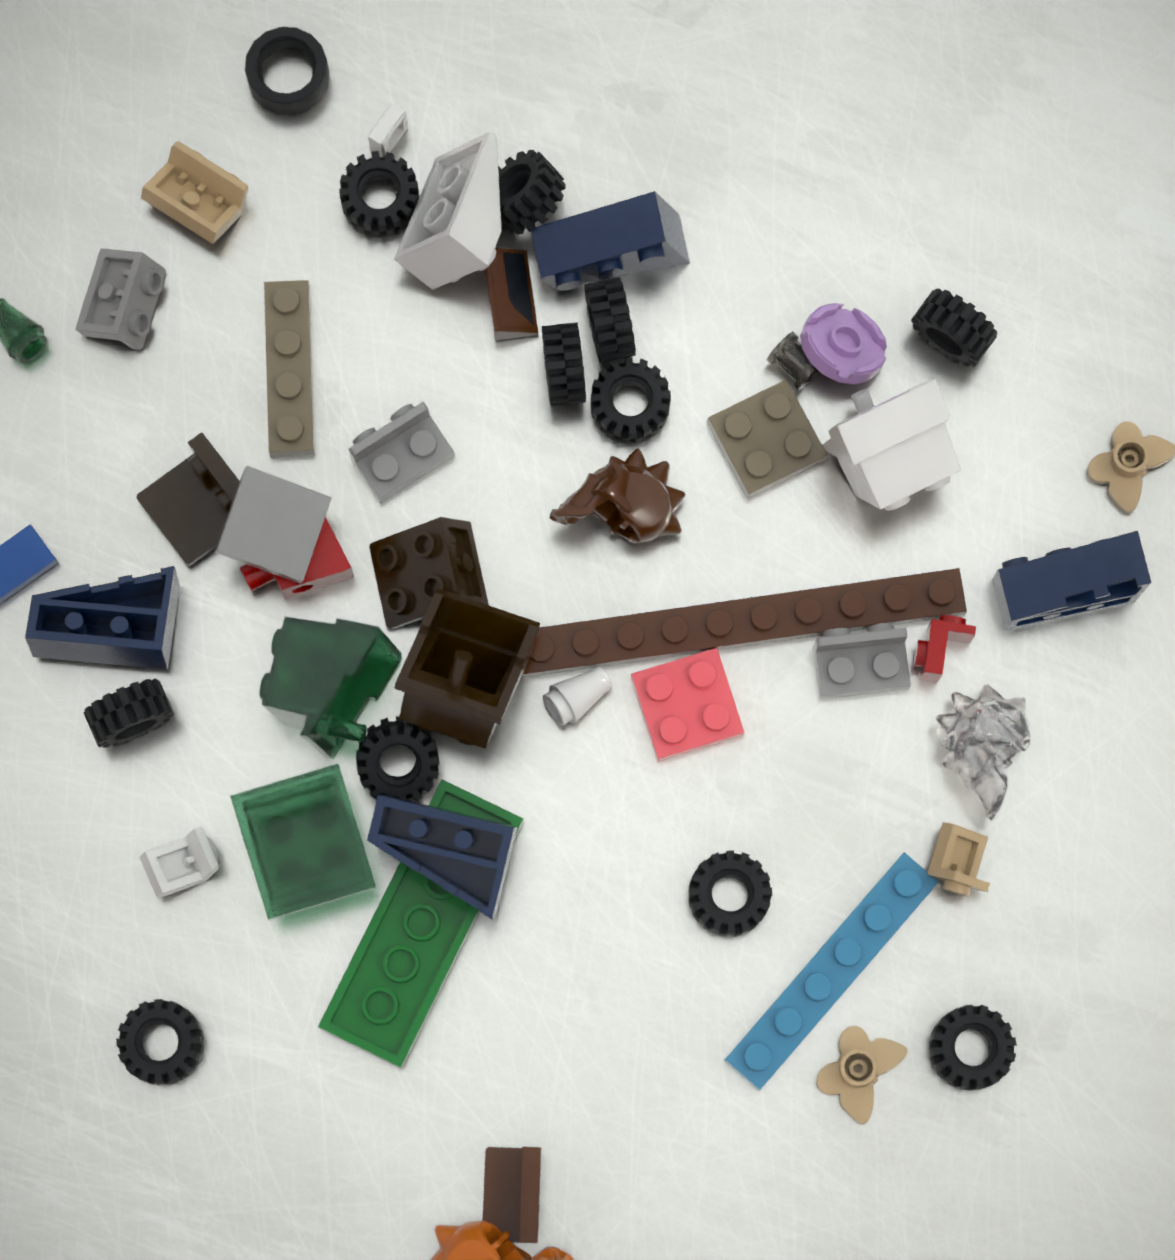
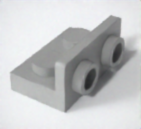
M100 248L75 330L86 337L120 340L132 349L141 350L151 327V319L159 293L163 288L166 274L165 268L143 252Z
M424 402L415 407L413 404L403 406L390 417V423L379 430H376L374 427L365 430L353 440L354 445L349 448L352 462L380 503L455 456L453 449L431 418L429 409Z
M880 623L868 626V632L850 634L849 628H834L824 631L823 637L816 638L813 645L820 699L909 689L911 682L905 646L907 639L906 628L895 629L894 623Z

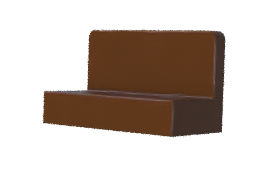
M488 1147L485 1151L483 1221L492 1223L502 1233L507 1230L511 1234L508 1239L512 1243L538 1244L541 1147Z

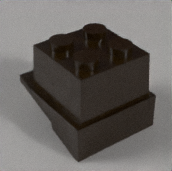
M437 588L395 683L394 689L404 692L399 719L412 723L419 729L432 730L456 738L463 744L476 745L486 749L497 724H501L505 711L531 658L540 623Z

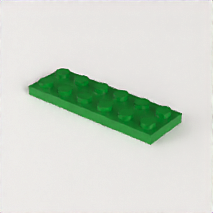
M441 779L429 803V806L516 826L515 838L524 822V818ZM400 862L318 1028L402 1069L479 910L456 895L454 896L421 873Z

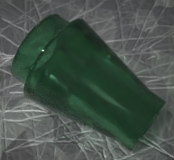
M0 298V340L11 358H17L20 362L33 360L46 347L47 338L44 336V328L11 306L6 299Z

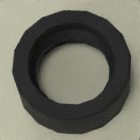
M278 27L266 31L253 41L246 54L245 74L252 96L264 109L277 115L294 116L309 111L321 101L328 88L329 67L323 47L312 34L299 28ZM282 50L300 51L311 61L313 66L312 78L301 90L291 93L275 92L264 83L262 78V66L265 60L272 54Z

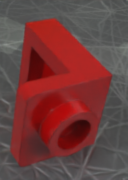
M941 615L939 620L932 619L926 629L925 640H917L914 666L921 667L919 680L937 683L943 674L947 640L969 644L975 637L976 626L966 625V619L953 615Z

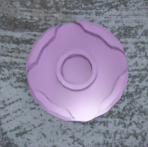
M831 303L820 306L810 314L804 323L800 335L802 350L809 362L823 375L840 383L855 385L869 381L879 372L886 359L884 350L887 348L886 339L879 326L868 315L856 308L851 312L847 309H842L844 304Z

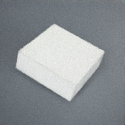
M392 102L368 135L370 152L379 151L380 157H385L386 151L391 152L408 129L406 110Z

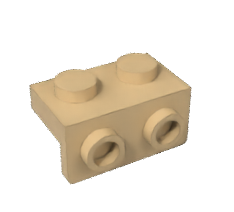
M177 141L171 147L168 162L143 186L141 199L211 244H214L242 215L248 185L239 180L234 174L228 173L203 157L199 152Z

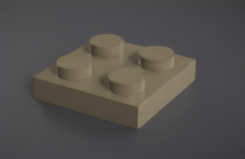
M787 379L708 417L707 420L747 498L825 461L828 456Z

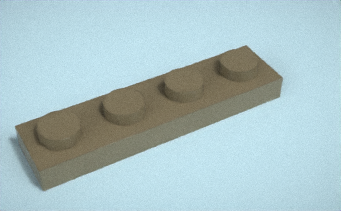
M309 281L264 282L270 457L315 455Z

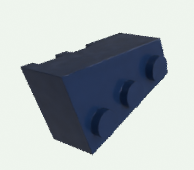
M655 191L540 225L531 231L540 278L554 289L557 288L561 291L578 288L583 283L690 263L680 215Z
M1138 530L1095 541L1073 549L1070 547L1056 549L1046 553L1044 557L1030 561L1028 557L1014 558L1003 562L1002 568L998 569L992 578L1005 630L1133 603L1152 583Z
M175 566L161 568L159 573L135 578L132 575L118 577V581L90 587V584H84L32 595L25 639L32 656L36 658L168 669L180 590Z

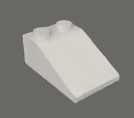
M488 132L435 158L394 258L395 261L432 290L450 282H457L463 276L477 270L482 271L486 269L496 256L495 246L501 234L497 137L492 132Z

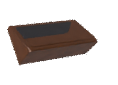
M495 248L496 256L485 269L495 341L539 335L527 250Z

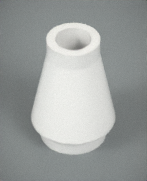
M597 666L589 672L550 685L549 692L543 695V702L551 717L560 726H564L568 722L575 724L613 687L606 672Z

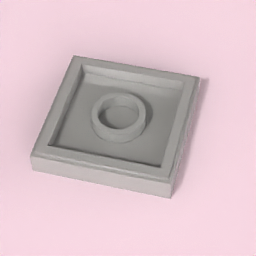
M246 466L239 481L215 553L300 584L304 580L332 497Z

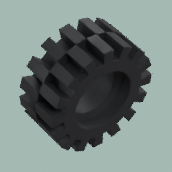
M528 150L527 154L524 151L518 152L515 160L510 156L504 160L505 167L501 169L498 166L501 227L509 234L515 232L517 235L524 233L525 228L529 232L536 229L535 223L539 221L543 224L548 219L545 215L548 212L554 214L558 208L554 203L562 201L564 194L561 192L566 188V184L563 182L564 178L539 151L536 153L534 150Z
M372 151V158L366 159L364 154L357 157L358 164L355 166L351 162L346 167L347 175L342 174L340 179L341 189H339V195L344 215H347V220L352 227L356 224L359 232L366 235L367 230L372 231L373 237L379 238L380 232L387 231L389 237L395 235V228L400 227L403 231L408 227L407 221L411 219L419 200L418 181H416L412 167L408 169L407 161L400 157L396 161L394 153L386 151V156L380 157L379 151ZM376 180H384L391 183L397 191L394 202L382 209L372 208L367 205L363 200V191L369 183Z
M621 278L584 284L590 328L592 329V337L600 363L636 356L632 320L630 319V310Z
M941 289L932 290L911 319L914 330L919 331L918 335L922 339L929 341L928 345L930 347H936L944 357L948 355L953 362L957 364L961 362L967 367L970 365L974 367L978 364L998 334L997 330L993 329L995 327L993 323L985 320L987 316L983 312H977L974 309L976 306L970 302L968 304L963 302V297L957 294L953 297L951 292L945 289L944 291Z
M578 323L542 326L543 352L550 406L586 402L584 366Z
M633 357L625 358V363L619 364L618 360L610 362L609 369L603 368L599 372L598 379H594L592 385L591 414L592 418L596 419L598 429L600 431L604 429L607 432L606 436L613 440L615 436L621 438L620 443L628 444V439H635L636 443H641L644 441L645 436L649 435L651 439L657 434L659 427L663 428L667 415H669L671 390H668L669 383L666 377L662 378L660 376V369L655 365L653 368L648 367V361L640 359V363H633ZM624 386H636L646 394L648 399L647 407L638 415H623L613 404L615 393Z
M155 678L153 680L145 679L141 683L137 681L131 683L129 687L124 688L123 686L116 689V692L112 694L107 693L102 696L101 700L92 702L91 706L84 709L85 712H83L98 747L103 746V748H108L111 745H120L123 741H132L139 735L144 736L148 734V731L156 730L161 727V724L167 723L174 716L161 682Z
M396 716V721L389 722L388 717L381 719V725L377 727L372 724L367 729L368 734L365 737L362 735L359 741V749L356 751L357 772L364 789L368 788L370 795L377 799L378 795L383 794L405 800L412 797L415 801L421 799L422 792L424 790L427 792L431 790L433 779H437L439 774V755L436 742L431 738V733L429 730L419 729L412 723L400 720L399 716ZM403 745L412 750L416 761L409 773L403 776H391L381 768L380 757L388 747Z
M727 850L722 854L717 852L711 855L709 859L703 860L698 865L689 884L688 902L693 910L694 918L697 922L700 921L704 925L703 928L709 932L711 930L717 932L719 936H739L746 931H751L763 920L771 904L772 887H770L768 873L763 871L761 868L762 864L758 860L753 861L749 858L750 855L744 852L736 854L734 850ZM723 877H736L745 884L748 898L742 908L735 911H725L715 904L712 897V888Z
M154 999V1002L148 1003L145 1001L138 1004L139 1008L134 1011L131 1009L126 1014L128 1018L124 1024H120L118 1029L120 1036L116 1038V1047L120 1051V1054H118L120 1061L124 1063L126 1070L131 1075L149 1084L170 1085L175 1084V1081L179 1079H185L189 1076L188 1073L198 1066L200 1054L203 1055L204 1046H202V1039H204L203 1030L198 1025V1020L189 1010L173 1001ZM159 1024L172 1027L178 1037V1046L175 1053L162 1061L149 1058L143 1048V1039L146 1032Z
M971 1004L956 1008L942 1017L931 1033L933 1034L932 1040L929 1042V1050L932 1053L931 1063L937 1067L939 1071L937 1074L942 1079L948 1080L950 1082L949 1085L955 1088L961 1087L964 1090L973 1091L992 1086L999 1082L1003 1076L1007 1075L1010 1071L1011 1063L1015 1061L1016 1053H1014V1046L1017 1044L1016 1037L1012 1038L1010 1032L1012 1027L1009 1022L1005 1023L1001 1019L1003 1015L997 1011L992 1012L988 1010L989 1007L973 1006ZM965 1030H977L983 1033L989 1041L990 1053L986 1061L981 1065H967L958 1058L955 1052L956 1039Z

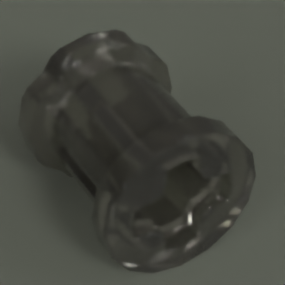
M791 332L773 349L767 358V362L771 365L777 364L795 381L794 387L801 390L820 371L809 362L802 350V345L797 341L799 336L795 332Z

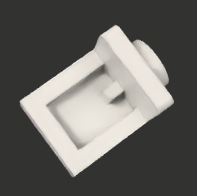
M202 827L192 830L185 838L145 851L140 856L157 899L205 882L219 869L217 848L214 842L206 837Z

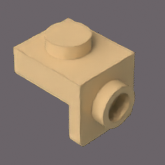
M942 822L927 875L944 880L942 889L969 897L971 889L988 892L990 883L976 878L988 837L955 824Z

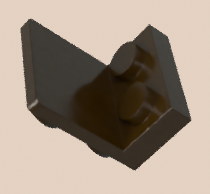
M203 432L187 442L192 451L191 456L137 494L138 502L188 566L194 564L217 547L239 484V479Z
M439 517L370 544L371 558L387 628L396 629L423 619L437 588L489 605L470 521Z

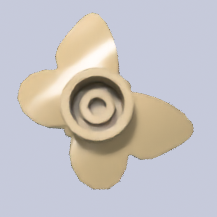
M1122 422L1117 425L1112 435L1113 449L1110 452L1096 455L1090 461L1087 474L1089 480L1095 484H1109V497L1123 513L1129 515L1133 513L1138 505L1142 491V476L1147 475L1148 469L1156 468L1173 459L1175 456V445L1155 435L1143 437L1137 425L1132 422Z
M850 1026L842 1032L839 1040L841 1057L838 1058L837 1062L829 1063L820 1070L816 1083L819 1091L825 1095L833 1096L839 1094L840 1104L845 1112L857 1123L864 1125L872 1114L874 1103L873 1083L878 1082L877 1076L890 1071L901 1063L906 1057L908 1049L900 1043L885 1038H876L870 1041L867 1033L862 1028Z

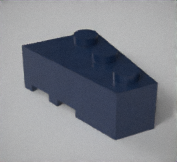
M383 794L377 797L367 841L493 919L497 914L517 827Z

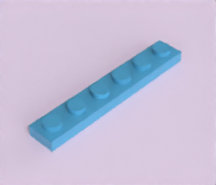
M904 852L724 1061L760 1091L939 881L927 875L928 872Z

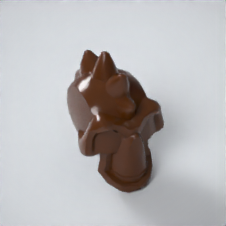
M635 449L625 462L615 456H611L609 463L605 467L596 470L594 473H589L582 486L576 492L570 495L563 504H560L558 509H552L549 518L556 523L572 525L591 514L611 527L609 532L612 535L617 532L632 543L648 542L658 536L681 533L682 529L675 511L686 494L679 489L666 485L670 464L667 461L647 467L642 451Z

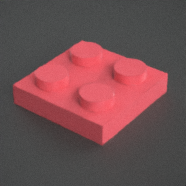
M717 648L631 674V680L657 762L744 736L745 732Z

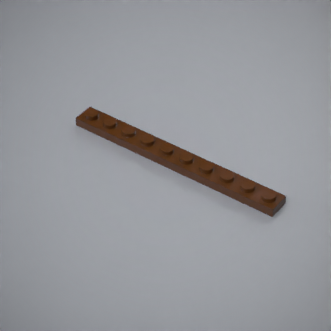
M960 568L539 627L532 655L522 678L596 668L597 666L603 667L695 654L714 648L723 650L822 636L824 631L834 628H849L850 631H857L880 623L899 625L939 619L941 615L962 616L966 614L967 608Z

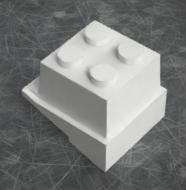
M934 378L876 406L873 404L868 389L854 393L851 397L858 414L832 427L828 431L831 438L822 445L826 453L837 457L854 495L879 509L885 508L887 511L904 506L910 501V495L922 489L932 491L945 486L950 482L949 476L961 471L945 425V421L951 419V416Z

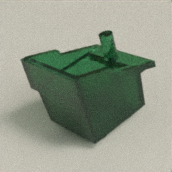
M285 617L282 629H277L272 639L271 653L274 659L270 673L264 674L260 684L259 695L260 699H262L261 705L284 725L302 729L299 734L325 758L334 759L345 740L364 742L367 726L358 724L356 721L369 699L377 700L398 666L402 653L378 626L338 618L336 623L332 624Z
M339 763L230 796L268 920L376 888Z

